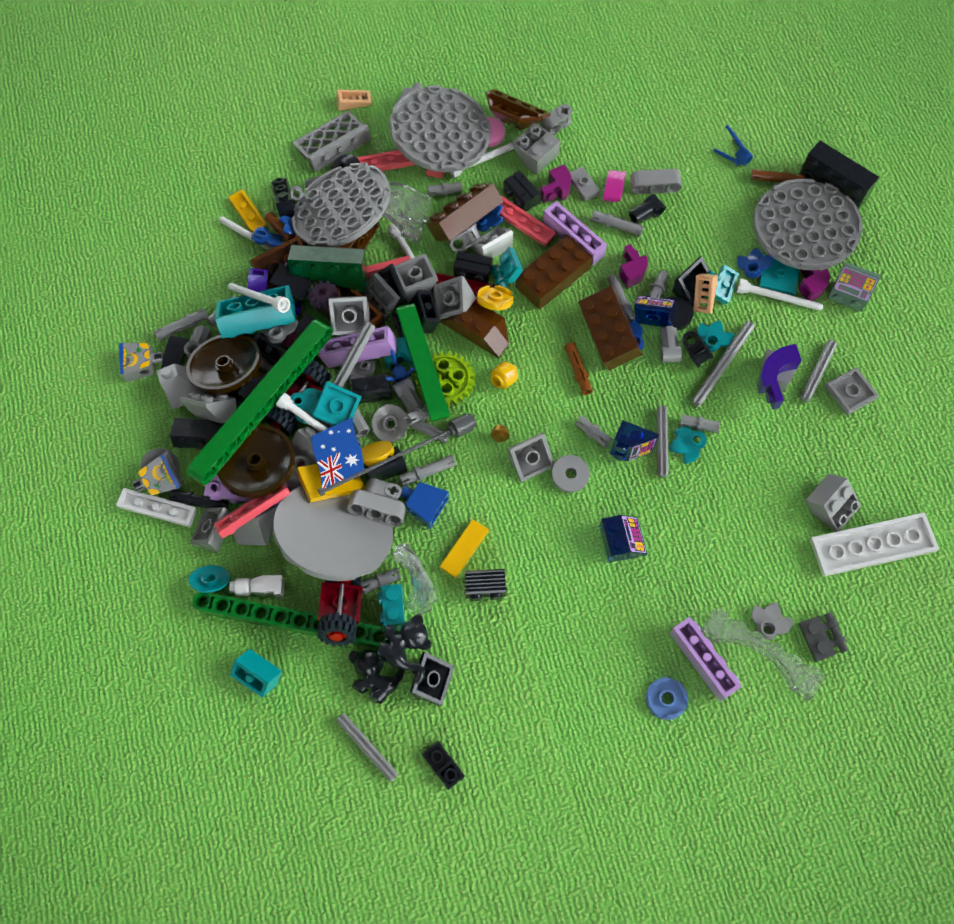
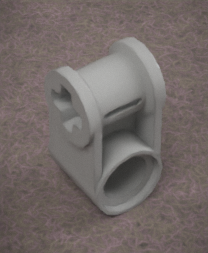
M562 104L550 112V117L540 122L547 132L555 135L571 124L572 108L567 104Z
M476 222L454 239L448 241L453 251H463L484 239L476 228ZM456 239L461 240L459 246H453V242Z
M376 478L368 479L364 491L399 501L398 497L402 493L399 485Z

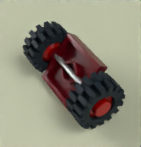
M312 360L285 393L291 396L293 393H302L307 388H316L322 391L325 382H329L332 376L328 373L327 369H324L322 365L320 366L318 362ZM296 399L294 402L296 404H300L302 401L300 399ZM276 404L263 418L268 425L282 430L287 436L291 435L299 424L293 412L284 408L282 410Z
M362 576L349 581L325 580V582H322L317 621H319L317 635L318 639L321 642L325 641L326 645L331 643V646L337 644L339 647H342V644L347 646L355 641L356 627L359 625L363 589V586H361Z

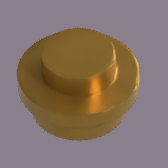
M496 425L491 430L490 436L497 442H503L509 439V432L507 427Z

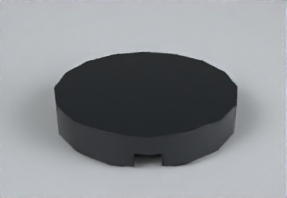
M671 296L665 298L669 300L665 303V307L662 306L664 305L662 302L657 309L659 323L663 327L673 326L677 328V331L685 329L690 325L694 316L691 304L681 297Z

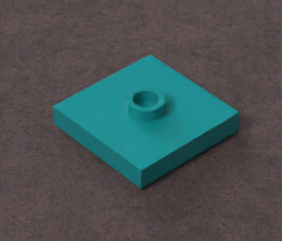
M774 259L772 265L763 270L760 276L759 287L794 296L800 269L787 266Z
M326 381L311 417L335 426L354 416L362 396Z

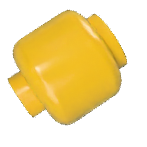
M501 362L491 371V382L497 388L507 389L518 379L516 366L509 362Z

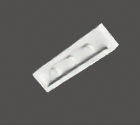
M123 488L116 504L120 509L191 527L197 512L196 507Z

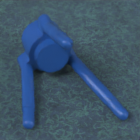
M726 125L727 130L734 138V142L739 147L735 154L736 159L716 148L713 151L734 162L737 166L740 164L746 166L753 159V155L744 147L730 126Z
M391 349L390 353L394 363L393 377H385V379L396 383L411 377L415 367L407 371L404 366L398 365L394 350Z

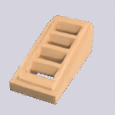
M337 90L336 94L337 109L339 111L372 105L370 91Z
M696 275L693 312L712 313L718 275ZM702 288H708L709 291H702ZM701 295L708 296V299L701 298ZM700 303H707V304H708L707 307H706V306H699Z

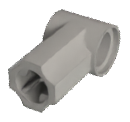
M202 325L195 327L190 341L184 346L188 359L199 345L210 339L212 334L210 329Z
M673 326L661 328V362H681L682 350L681 346L678 345L677 328Z
M409 377L392 385L398 400L402 401L408 413L413 412L415 408H423Z
M357 407L353 416V426L356 437L362 438L370 432V429Z

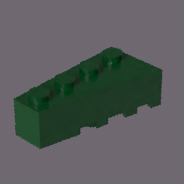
M291 245L288 256L290 274L364 292L367 280L365 249Z

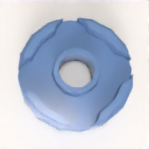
M668 677L659 678L648 688L646 703L651 713L657 718L672 720L684 713L688 704V695L680 682ZM662 694H670L673 699L672 703L665 704L661 699Z

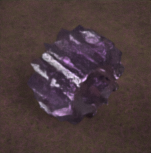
M320 280L319 284L313 282V287L309 288L307 296L312 308L316 307L318 312L323 308L326 312L327 308H329V298H338L339 292L336 286L331 284L329 280L325 283Z

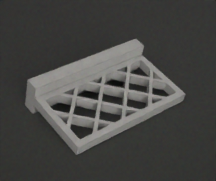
M348 110L293 142V145L311 164L312 169L317 172L334 162L338 157L348 154L371 140L368 126L365 123L362 124ZM350 118V122H343V120ZM336 127V130H329V128ZM348 127L347 131H340V128ZM322 135V138H315V136ZM334 135L333 139H326V136ZM303 143H308V146H307V147H306V146H300V145L303 144ZM320 143L319 147H312V144Z

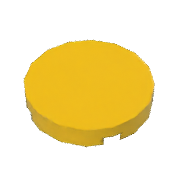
M488 285L479 289L477 301L481 306L490 310H505L513 304L512 292L505 287L495 285L494 288H490Z
M378 441L361 448L363 463L366 466H373L387 459L389 455L392 457L395 451L392 443L389 441Z

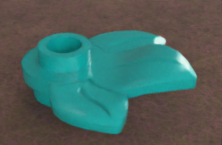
M716 321L709 327L700 323L697 330L698 336L711 352L718 350L719 347L728 346L734 338V333L724 332L721 321Z
M307 388L302 393H293L290 397L293 404L311 416L322 391L316 388ZM296 399H300L302 402L300 404H296L294 401ZM295 415V418H296L299 422H301V423H303V424H308L307 422H305L304 420H302L300 417H298L297 415Z
M688 427L676 429L675 434L678 438L672 441L669 450L674 453H683L685 464L694 462L700 456V449L704 448L707 443L706 435L701 431H692ZM695 437L700 438L698 443L693 441Z

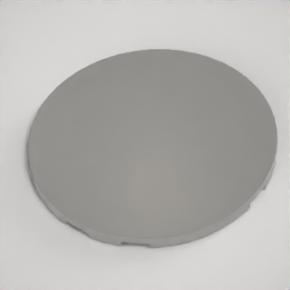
M431 85L421 89L415 88L407 92L396 102L390 117V133L397 149L414 164L437 172L460 171L477 163L489 146L491 127L489 120L484 114L485 111L473 98L454 88H441L438 85Z
M353 163L344 168L340 166L326 172L305 189L306 193L297 201L294 207V217H292L294 232L308 246L334 248L356 240L369 231L384 214L391 195L389 181L379 168L373 165L367 166L363 163Z
M793 179L779 183L763 194L754 211L753 230L761 247L780 263L802 270H821L842 263L854 252L861 238L862 218L857 206L850 197L839 192V189L828 183L815 182L813 179Z
M300 486L283 498L276 509L273 520V536L276 544L281 549L282 555L292 565L298 566L304 570V573L313 577L329 581L355 580L356 577L365 574L369 575L378 569L390 552L393 542L392 526L350 514L347 507L351 495L310 503L303 486Z

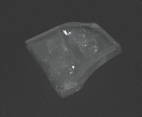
M389 182L391 189L390 201L382 216L391 221L400 230L401 237L417 243L422 234L424 223L428 218L432 197L405 184Z
M402 543L394 547L395 552L392 555L397 564L401 563L404 568L410 570L411 593L408 594L409 601L407 602L412 613L416 612L417 615H423L431 611L432 604L438 601L437 591L420 559L412 551L410 545Z

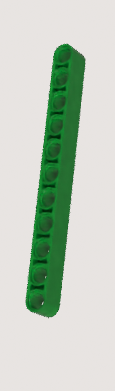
M317 319L310 323L191 462L186 472L188 476L202 485H207L281 396L330 340L333 334L332 327Z
M199 592L192 599L193 606L205 615L318 637V630H316V626L319 623L317 621L318 614L212 593ZM208 599V603L204 607H200V603ZM227 603L226 609L219 611V607ZM242 607H247V610L244 614H238L239 610ZM261 611H266L265 617L258 619V614ZM285 614V620L283 622L278 623L277 618L280 615ZM299 619H306L303 626H296ZM359 623L356 627V632L364 630L365 634L362 638L355 637V641L352 644L379 649L381 642H376L375 637L378 634H384L385 627Z

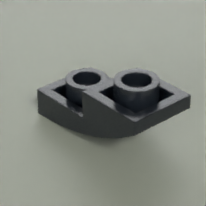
M170 335L161 369L172 364H183V358L186 357L184 346L189 342V339Z
M436 741L422 753V756L448 790L465 777L439 741Z

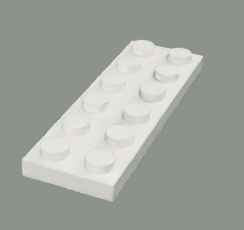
M925 513L815 536L810 539L823 577L933 553L939 550Z

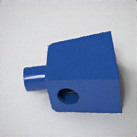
M419 482L414 490L404 486L400 495L407 499L405 504L406 510L430 529L449 500L448 491Z

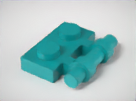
M508 247L501 254L499 259L500 266L497 264L492 266V274L496 279V285L507 288L509 282L514 283L523 271L515 249Z

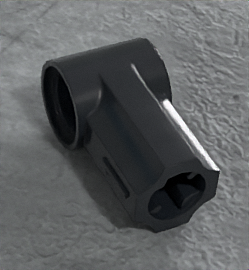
M652 194L645 199L643 204L629 211V216L633 223L640 224L652 216L654 218L659 217L665 211L666 206L655 194Z

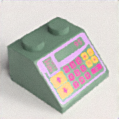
M845 262L834 281L828 299L849 306L854 310L863 311L881 275Z

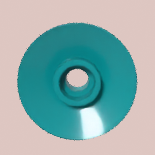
M203 566L191 573L189 585L198 592H215L228 584L230 575L221 566Z

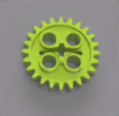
M441 351L440 356L433 353L434 358L432 360L442 391L446 389L451 390L449 393L443 392L447 407L450 408V403L457 407L458 400L464 403L463 397L469 398L468 392H473L472 386H475V380H473L475 379V373H472L473 367H469L470 361L464 362V356L458 358L457 352L454 356H451L450 351H448L447 355H444L443 351ZM442 366L448 367L447 369H440ZM457 376L462 377L459 380L454 379ZM415 380V384L418 386L417 392H421L418 380Z

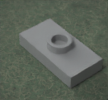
M583 166L570 172L571 182L585 202L600 195V190Z

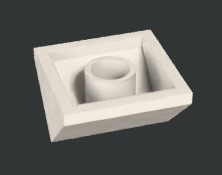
M496 227L482 235L484 239L481 242L470 246L477 255L495 258L505 252L508 247H513V232L510 229Z

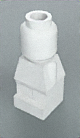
M262 575L253 579L237 578L235 581L230 582V593H234L236 596H250L252 593L256 596L284 598L285 579L282 575Z

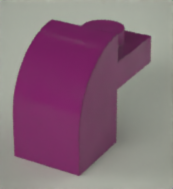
M563 164L549 171L548 182L550 184L541 187L540 190L543 203L552 201L556 197L564 201L568 197L571 188V174Z
M631 244L624 247L623 258L626 263L620 265L619 277L627 289L639 284L644 279L648 265L647 256L640 257L639 252Z
M826 268L822 271L800 269L806 279L802 281L798 290L806 300L813 301L819 298L830 281L828 269Z

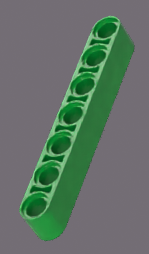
M415 304L397 307L398 319L413 367H415V373L430 421L434 422L448 418L450 415Z

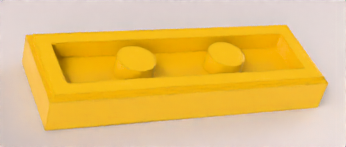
M243 189L228 197L230 203L251 233H254V230L258 227L269 229L267 223Z
M472 519L440 565V569L457 579L488 534L489 529Z

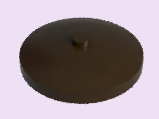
M240 334L234 338L227 337L223 339L221 335H218L203 342L192 352L186 364V373L191 384L197 390L206 394H225L241 388L253 379L261 366L262 355L257 343L246 335Z
M257 425L220 469L217 476L223 486L237 496L245 498L267 496L279 490L291 477L295 467L293 446L288 437L280 430L268 425Z

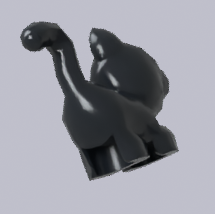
M414 615L410 621L403 623L399 633H396V628L393 625L387 624L384 635L386 636L385 641L388 643L381 642L378 654L380 655V660L388 662L395 668H402L407 671L415 670L417 674L414 677V683L420 684L424 679L425 669L421 663L407 662L405 649L416 650L419 648L421 650H428L431 648L432 643L428 638L427 628L423 624V617L421 615Z
M378 650L350 652V662L354 665L355 672L363 678V680H355L352 685L353 689L361 694L370 690V698L382 704L387 696L397 690L399 683L403 679L405 669L398 668L395 676H382L380 672L385 661L379 659ZM415 670L410 671L413 675L416 674Z

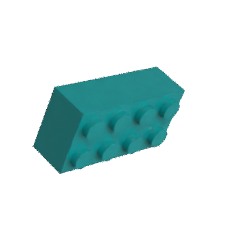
M289 285L259 292L274 298L278 296L288 298L290 308L285 313L276 311L271 304L245 295L217 301L215 321L222 339L227 337L234 338L240 334H251L257 330H268L274 326L289 325L295 322V302Z

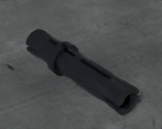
M173 489L169 493V495H172V497L169 496L170 501L185 503V505L189 506L194 505L203 508L224 507L227 510L229 507L226 506L229 505L228 500L209 499L210 497L194 494L193 491L184 492Z

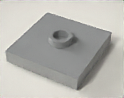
M857 367L826 383L824 386L846 416L879 397Z

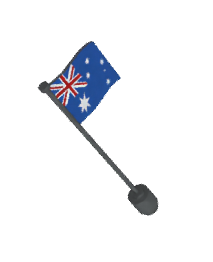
M471 413L460 415L448 422V430L364 469L362 451L354 432L353 417L312 436V449L320 471L322 488L318 489V493L320 496H323L325 492L447 434L456 438L473 431L477 426L476 420Z

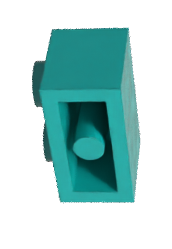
M402 584L381 586V592H378L379 605L382 604L383 612H379L380 624H384L385 628L387 624H391L396 630H401L403 623H406Z
M251 649L235 660L230 672L231 677L262 698L277 686L282 674V670Z

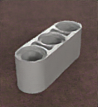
M678 169L639 170L631 174L632 191L635 194L674 193L682 189L681 175Z
M354 490L351 494L347 510L354 516L392 527H399L403 524L406 505L403 502L374 493Z

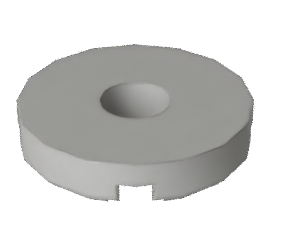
M565 455L554 463L551 477L554 485L559 490L566 493H574L586 486L589 481L590 471L586 462L580 457ZM572 470L575 472V477L568 478L565 472Z

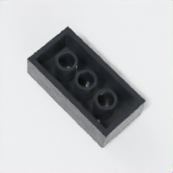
M821 140L808 153L799 175H805V179H813L815 182L828 183L839 189V192L850 197L858 210L869 198L880 178Z

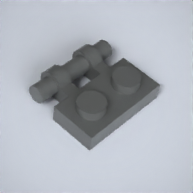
M375 273L371 276L365 287L368 291H365L362 296H367V301L383 314L384 321L390 318L387 312L393 311L400 297L378 273Z
M832 612L824 614L826 623L822 624L818 616L798 624L814 662L835 656L836 653L833 647L838 646L841 653L849 651L846 645L847 640L845 636H842L838 628V620L834 619ZM825 630H831L834 640H829Z

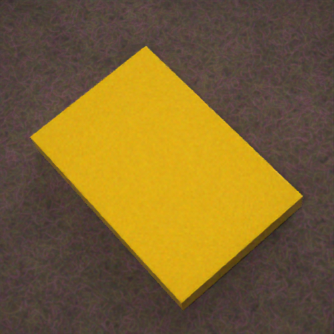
M318 465L297 467L296 472L310 503L351 495L354 490L364 491L365 489L359 476L320 496L318 489L322 488Z

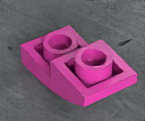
M609 170L603 200L609 202L621 201L626 172Z

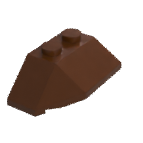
M492 89L486 91L489 109L494 116L501 119L503 123L515 125V128L519 130H524L534 123L537 124L551 115L550 112L499 90Z
M472 303L466 312L440 320L441 323L497 358H500L509 346L505 318L481 305Z

